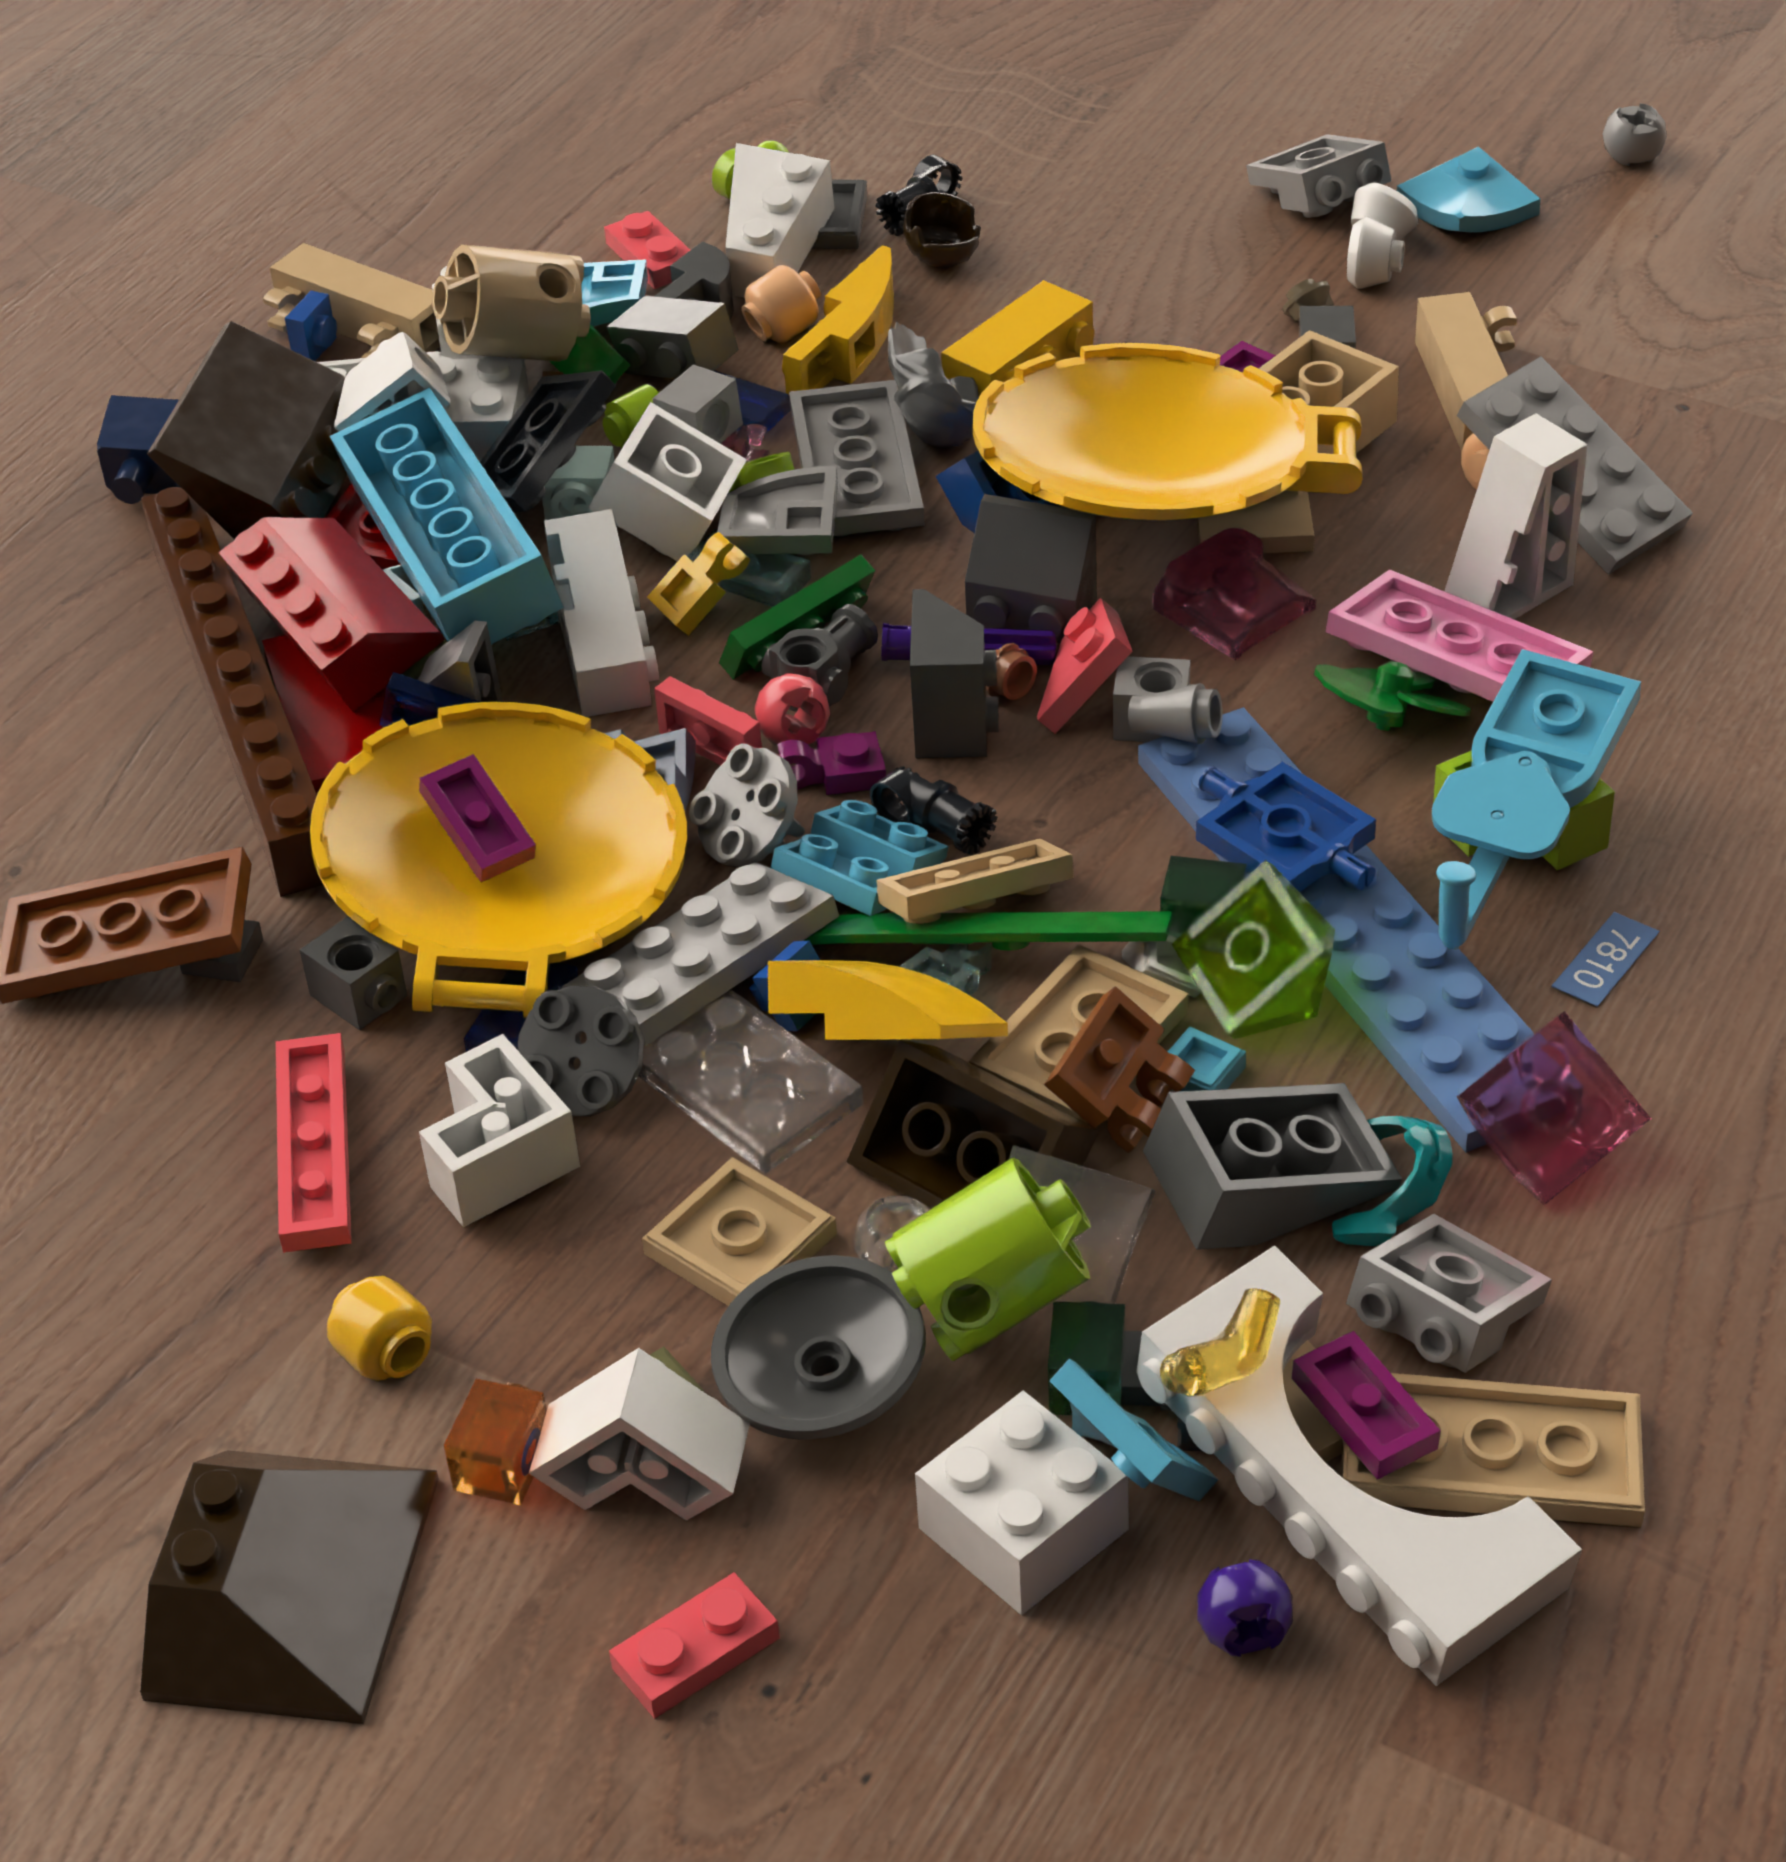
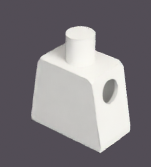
M404 332L379 344L376 351L351 369L346 375L334 428L337 431H341L370 417L368 415L372 416L429 387L443 408L450 404V397L440 367Z

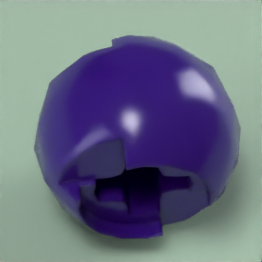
M1249 1559V1562L1230 1565L1222 1569L1217 1567L1209 1573L1197 1594V1620L1210 1643L1231 1656L1241 1657V1654L1263 1650L1269 1646L1273 1649L1280 1645L1293 1623V1596L1280 1573L1259 1560Z

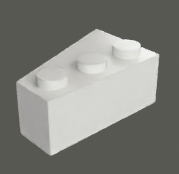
M736 143L725 246L726 255L730 263L732 295L744 297L746 288L751 283L779 265H786L797 272L799 271L818 238V231L821 227L825 226L834 210L830 160Z
M1537 413L1494 436L1445 592L1511 619H1516L1573 585L1587 444Z
M613 509L544 520L553 583L564 607L557 612L582 716L588 717L651 706L649 682L659 680L656 655L653 645L643 647V645L650 644L644 610L635 611L640 610L635 576H627Z

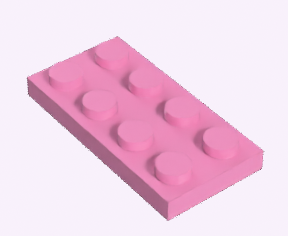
M1390 569L1330 610L1326 626V633L1346 640L1353 648L1372 651L1396 662L1406 664L1413 672L1425 673L1448 683L1456 691L1473 693L1492 702L1495 700L1522 649L1586 667L1591 666L1593 651Z

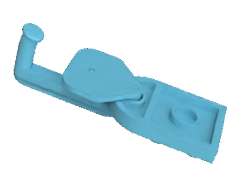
M1521 650L1474 737L1471 767L1450 774L1432 805V822L1438 832L1450 839L1478 847L1469 865L1458 861H1448L1438 866L1436 875L1440 880L1438 933L1445 947L1457 950L1467 940L1510 856L1518 859H1534L1546 855L1556 846L1569 820L1570 808L1583 801L1593 791L1640 700L1641 681L1528 650Z

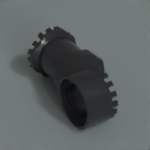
M932 154L922 159L915 168L913 176L908 180L906 187L897 192L888 191L877 198L876 201L878 203H876L875 207L879 210L876 213L877 215H882V218L879 219L881 222L886 221L884 228L886 230L889 229V233L892 235L895 233V236L904 234L903 226L907 205L917 195L938 192L957 196L958 192L955 189L956 187L960 189L962 185L958 183V180L962 181V176L959 175L962 173L961 169L956 164L938 155ZM941 172L939 181L935 185V183L933 182V178L936 179L938 177L936 173Z
M897 767L876 782L870 790L871 803L877 809V815L895 823L907 822L918 825L928 833L937 831L953 840L957 850L969 855H973V852H980V847L984 848L987 845L984 838L990 840L991 835L987 831H994L996 825L993 823L997 822L998 817L995 816L997 812L994 808L982 802L975 804L958 794L957 787L949 782L938 780L931 783L920 777L918 773H913L911 768Z

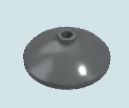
M850 1256L810 1257L769 1271L748 1285L730 1303L722 1315L713 1336L711 1346L712 1372L718 1390L727 1406L736 1415L750 1423V1426L773 1436L788 1439L811 1440L828 1438L853 1431L870 1423L901 1399L915 1380L922 1365L926 1347V1330L920 1307L917 1309L911 1307L898 1288L892 1272L876 1263Z

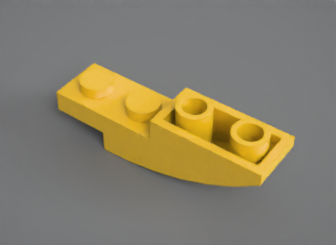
M880 246L837 286L832 288L825 295L823 310L826 317L821 319L816 326L783 354L782 372L785 375L786 399L790 400L789 392L823 388L833 378L852 384L878 354L888 335L894 312L890 247Z

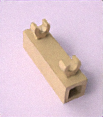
M302 243L270 267L274 289L266 293L263 297V302L268 306L278 309V312L267 321L269 327L287 332L285 317L311 290L329 294L332 315L337 323V333L372 346L361 358H367L377 350L380 343L391 339L401 332L406 333L425 352H434L440 347L437 322L432 305V289Z
M1470 292L1418 298L1415 344L1461 450L1466 439L1473 432L1457 417V414L1464 401L1508 376L1498 352H1505L1515 348V341L1510 331L1497 332V330L1503 326L1517 325V318L1512 307L1509 306L1494 307L1481 316Z

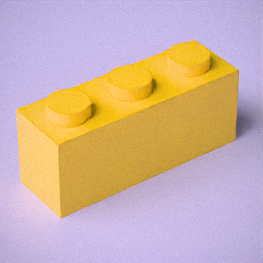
M1043 280L942 351L941 361L945 377L948 380L957 376L974 378L978 387V396L980 397L992 381H1008L1014 377L1015 366L1048 353L1053 355L1056 361L1079 357L1080 347L1093 345L1095 335L1093 327V301Z

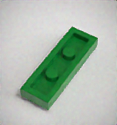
M860 554L730 632L719 664L733 680L752 668L755 672L762 671V660L766 651L788 632L797 629H823L825 624L831 621L832 614L845 604L855 605L861 609L868 600L866 592L876 570Z

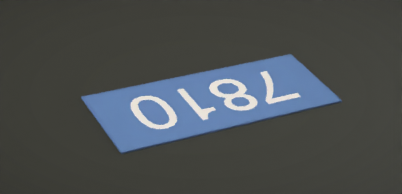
M1613 912L1551 987L1598 1007L1660 931Z

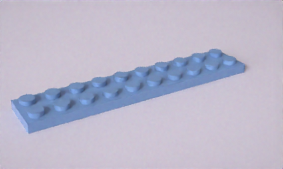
M1244 707L1223 714L1221 731L1218 737L1206 738L1202 744L1163 736L1138 745V764L1195 832L1196 821L1216 808L1221 802L1206 791H1202L1198 786L1202 773L1206 769L1209 771L1210 766H1215L1219 771L1237 782H1245L1260 777L1282 761L1302 773ZM1367 845L1353 854L1376 869L1372 883L1368 887L1365 886L1364 890L1359 891L1354 885L1334 873L1320 877L1290 900L1212 851L1465 1153L1580 1106L1582 1086L1459 948L1452 950L1443 945L1438 933L1439 926Z

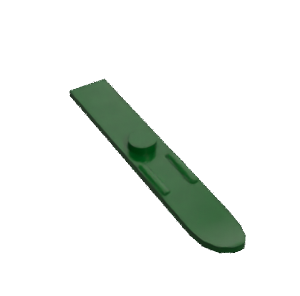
M1172 911L941 913V917L936 921L915 924L904 921L903 917L896 913H876L872 916L865 913L839 915L838 918L803 941H810L812 945L836 943L973 944L974 942H992L993 948L1004 951L1025 948L1030 942L1166 941L1173 916Z

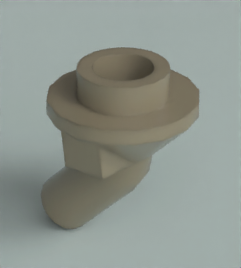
M1312 278L1298 283L1287 292L1286 297L1288 301L1283 306L1282 311L1285 315L1293 317L1295 321H1299L1300 306H1333L1334 303L1329 294L1330 285L1326 281L1315 283Z

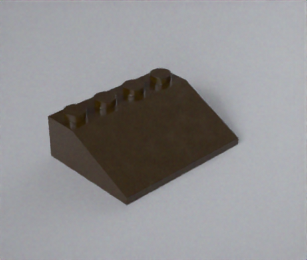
M230 321L223 326L147 452V455L234 540L241 532L249 529L263 517L324 518L347 476V472L330 438L331 435L339 432L334 428L345 377L328 367Z

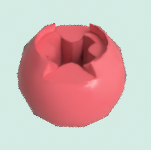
M787 673L771 679L759 692L754 707L756 719L760 722V730L763 736L775 745L786 740H800L808 745L814 743L816 738L825 731L830 717L828 699L822 687L812 678L799 674ZM791 706L798 708L794 716L786 714Z

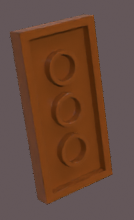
M233 848L10 898L0 940V1002L5 1004L41 997L50 993L87 985H96L105 981L146 972H155L169 967L219 958L224 955L240 952L252 866L244 848Z

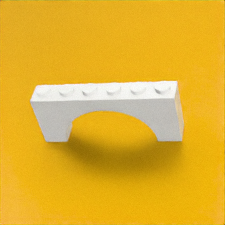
M1274 1245L1142 1331L1136 1373L1146 1393L1157 1403H1166L1186 1424L1187 1431L1197 1447L1207 1454L1214 1453L1235 1475L1237 1485L1244 1496L1257 1506L1263 1505L1285 1528L1286 1535L1293 1547L1305 1558H1314L1336 1581L1337 1588L1346 1603L1357 1612H1366L1388 1635L1390 1645L1396 1655L1406 1665L1412 1668L1418 1667L1435 1686H1438L1568 1590L1582 1549L1529 1496L1507 1508L1484 1515L1470 1517L1424 1515L1389 1505L1368 1495L1342 1478L1327 1465L1301 1433L1291 1413L1283 1385V1370L1302 1344L1315 1335L1323 1292Z

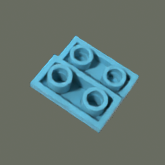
M846 800L839 806L815 813L810 834L803 835L799 840L775 847L770 868L833 895L836 901L872 916L887 909L878 904L876 880L941 864L947 856L949 846L927 837L928 832L918 825L907 822L895 823L877 815V809L868 803Z

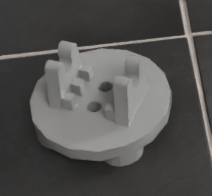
M739 744L729 752L726 761L714 772L704 791L699 792L693 798L689 809L690 820L698 826V836L706 853L726 866L742 867L754 861L759 862L770 853L773 854L775 847L787 844L783 840L785 836L800 837L805 833V828L793 817L798 801L797 780L789 762L767 748H755L749 744Z

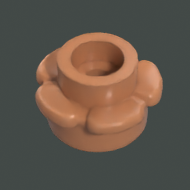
M1015 643L1005 644L996 650L997 686H986V691L990 696L1002 695L1009 700H1017L1025 696L1032 688L1037 675V666L1034 659L1029 657L1025 649L1019 648Z

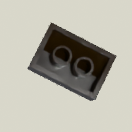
M899 1040L846 1162L932 1209L1011 1158L1018 1159L1039 1186L1048 1187L1057 1180L1062 1179L1072 1191L1099 1130L937 1046Z

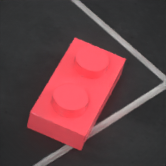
M649 211L627 215L623 220L604 227L606 244L624 261L646 260L648 284L653 289L672 283L670 265L690 251L680 239Z
M671 676L654 688L660 734L687 728L696 740L695 753L720 766L726 761L729 752L739 744H749L755 748H762L760 722L748 714L737 711L708 696L705 692L694 689Z
M733 1572L609 1650L611 1666L614 1672L655 1719L780 1639L778 1620L736 1573Z

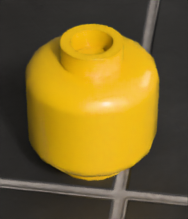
M386 1276L367 1277L357 1283L348 1285L335 1298L327 1321V1338L334 1350L362 1376L374 1381L386 1380L391 1377H404L422 1364L430 1350L432 1319L425 1306L397 1281Z

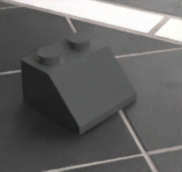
M984 494L979 508L965 578L966 615L981 623L987 629L1052 631L1056 635V643L1060 644L1065 636L1064 629L1069 620L1080 609L1084 607L1090 609L1097 602L1096 515L1064 507Z
M913 589L910 676L915 758L987 757V732H999L998 696L987 697L986 686H997V651L985 650L984 625L927 590Z

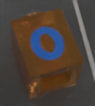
M475 1379L443 1445L453 1491L517 1505L522 1504L534 1478L529 1474L547 1412L543 1392L530 1390L516 1383L501 1384Z

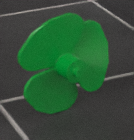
M1390 661L1378 668L1342 669L1326 664H1319L1315 667L1314 675L1324 687L1345 701L1367 710L1366 718L1376 723L1375 728L1390 731V727H1401L1408 703L1444 714L1470 716L1471 709L1461 703L1411 692L1432 688L1435 679L1426 674L1412 672L1406 664Z

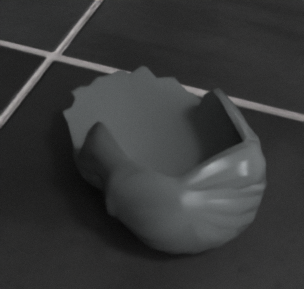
M896 321L894 328L888 331V363L898 386V390L894 394V401L900 407L909 427L924 443L942 448L960 446L973 437V412L979 399L978 387L974 378L957 376L948 380L945 377L938 352L933 348H927L924 337L916 336L911 329L903 324L899 325Z

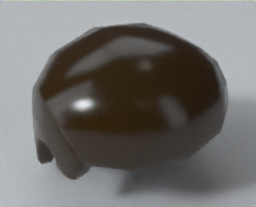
M931 192L914 197L907 205L903 226L904 240L911 253L926 264L945 268L968 261L979 245L981 226L975 225L974 206L952 194Z

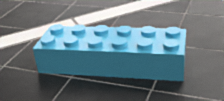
M430 387L330 436L355 491L447 642L476 620L487 622L492 645L527 626L538 624L545 617L564 608L542 555Z

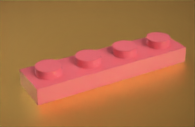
M341 1033L276 1041L278 1229L283 1253L352 1244L345 1050Z

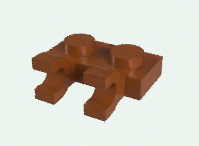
M1115 986L1100 998L1044 1085L1092 1127L1096 1128L1108 1119V1131L1111 1137L1121 1148L1129 1153L1136 1147L1143 1134L1147 1137L1150 1136L1161 1111L1158 1106L1163 1104L1168 1092L1171 1090L1175 1092L1181 1091L1188 1083L1195 1069L1180 1057L1167 1052L1157 1043L1165 1029ZM1136 1075V1086L1144 1098L1140 1097L1129 1087Z

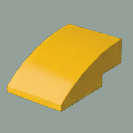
M768 961V1014L825 1013V1040L955 1039L1008 1036V1023L986 1005L960 989L926 974L898 966L868 961Z

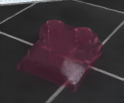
M1242 528L1225 529L1171 561L1165 569V574L1153 590V610L1235 661L1242 656V653L1301 615L1315 610L1317 600L1278 568L1264 560V547L1260 538Z
M1565 1011L1557 1014L1539 1030L1527 1036L1519 1046L1456 1096L1474 1128L1514 1178L1543 1205L1547 1204L1651 1120L1650 1116Z

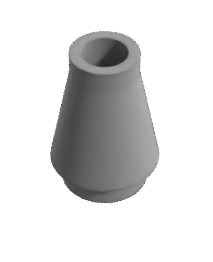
M1202 683L1146 696H1132L1130 699L1128 720L1133 732H1147L1202 744L1206 738H1217L1221 731L1223 709L1220 693L1217 689H1206Z

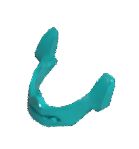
M1380 1116L1367 1120L1379 1140L1404 1133L1405 1141L1414 1149L1416 1154L1413 1171L1397 1191L1374 1209L1354 1213L1333 1221L1332 1232L1335 1240L1344 1244L1377 1247L1392 1238L1397 1232V1226L1426 1208L1433 1206L1450 1171L1453 1159L1450 1138L1441 1125L1405 1116Z

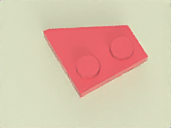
M1102 598L1090 609L1087 607L1080 609L1069 620L1064 629L1065 636L1060 642L1037 714V720L1054 734L1064 726L1133 652L1118 612Z

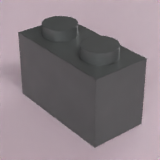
M644 296L607 326L613 347L630 364L629 368L624 372L628 374L676 379L692 365L715 371L739 350L725 303Z

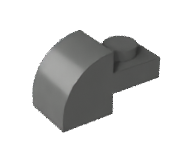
M701 242L670 265L672 283L654 297L725 303L729 319L731 320L734 313L729 260L724 252L717 247Z

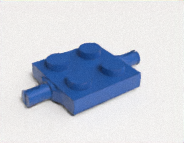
M1283 761L1264 775L1245 782L1233 780L1215 766H1210L1209 771L1206 769L1202 773L1198 783L1199 788L1221 801L1216 808L1196 821V840L1288 900L1327 874L1335 873L1354 885L1359 891L1364 890L1365 886L1368 887L1372 883L1376 873L1375 867L1368 865L1353 854L1375 839V818Z

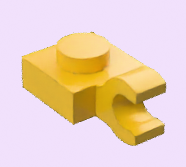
M717 532L708 539L702 552L694 561L684 554L647 598L676 627L689 636L726 593L718 583L724 579H732L741 574L748 566L750 558L736 545L728 541L720 532Z

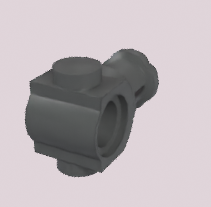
M845 604L832 614L831 623L824 629L792 630L777 643L772 644L763 657L762 672L772 679L787 673L812 678L822 687L830 707L832 704L839 702L847 690L851 659L858 652L864 653L877 643V628L864 610L855 605ZM791 706L789 708L792 711H798L796 707Z

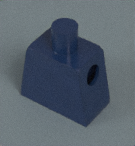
M111 395L97 441V453L105 485L120 501L127 504H135L141 500L145 493L157 494L166 488L180 487L147 455V452L178 403V399Z

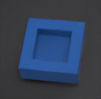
M310 290L285 317L291 350L313 361H316L337 338V323L332 315L329 294Z

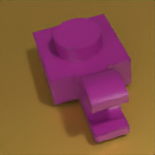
M876 731L845 733L838 736L816 738L817 750L800 740H786L777 744L779 756L788 761L789 764H796L791 766L797 780V790L808 785L824 783L826 795L871 790V787L876 782L886 776V768Z

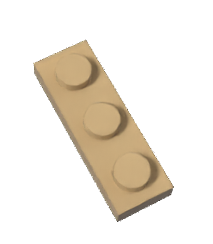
M1036 839L876 880L878 904L903 917L906 922L915 924L930 923L938 920L941 917V912L956 908L983 909L994 905L996 898L1014 893L1021 895L1044 893L1050 889V884L1074 878L1073 858L1071 853L1042 839Z

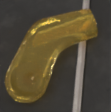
M1246 1289L1230 1321L1218 1336L1208 1341L1180 1348L1164 1358L1160 1367V1377L1163 1384L1174 1393H1181L1188 1397H1198L1254 1373L1266 1360L1281 1300L1273 1293L1263 1289Z

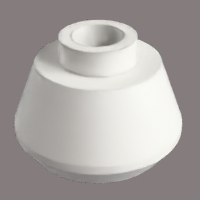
M1369 183L1357 189L1351 216L1352 226L1364 217H1370L1396 231V240L1403 239L1417 227L1418 215L1415 205L1398 191L1379 183Z
M1364 217L1354 223L1348 248L1347 279L1357 289L1389 282L1392 272H1401L1405 242L1396 240V231L1370 217Z

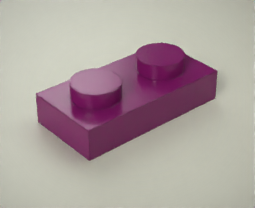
M474 754L420 778V794L481 883L535 858V842Z
M1354 1331L1293 1360L1291 1379L1377 1480L1438 1449L1441 1430Z

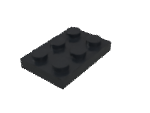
M603 371L541 377L480 461L513 513L526 512L541 501L546 492L545 484L556 469L565 465L572 458L576 451L575 443L583 431L603 415L606 409L604 402L616 387Z

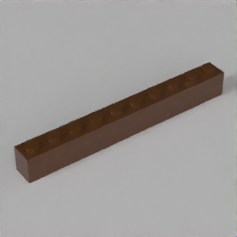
M180 487L166 488L157 494L141 497L154 554L280 897L322 886L323 883L317 873L312 857L310 840L311 813L317 795L227 564L218 553L221 549L208 515Z

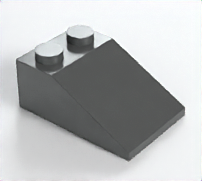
M1345 1083L1168 1092L1143 1149L1147 1160L1196 1250L1261 1244L1398 1189L1402 1181V1177Z

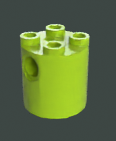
M1011 1158L893 1233L892 1238L885 1241L890 1256L899 1268L892 1272L898 1288L912 1308L917 1309L923 1304L927 1306L937 1321L931 1325L932 1332L945 1354L952 1361L965 1354H971L1090 1279L1089 1270L1073 1240L1091 1228L1089 1219L1080 1203L1062 1179L1057 1180L1048 1187L1039 1186L1030 1172L1015 1158Z

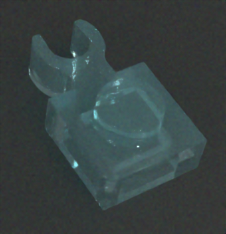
M987 943L983 948L975 951L968 950L969 944H949V949L943 953L926 947L899 967L929 975L971 996L979 990V976L988 973L991 969L992 944Z

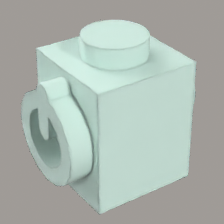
M576 445V451L572 458L565 465L556 469L545 484L546 492L542 498L545 520L593 512L588 507L615 461L613 446Z

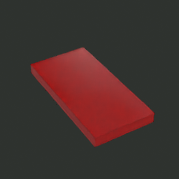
M286 635L262 640L265 658L275 690L316 795L324 780L338 762L346 764L363 750L364 739L401 719L409 726L412 725L396 679L355 712H352Z

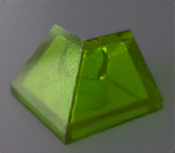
M1265 860L1171 945L1227 1035L1233 1039H1238L1317 1017L1332 956L1335 929L1273 864Z

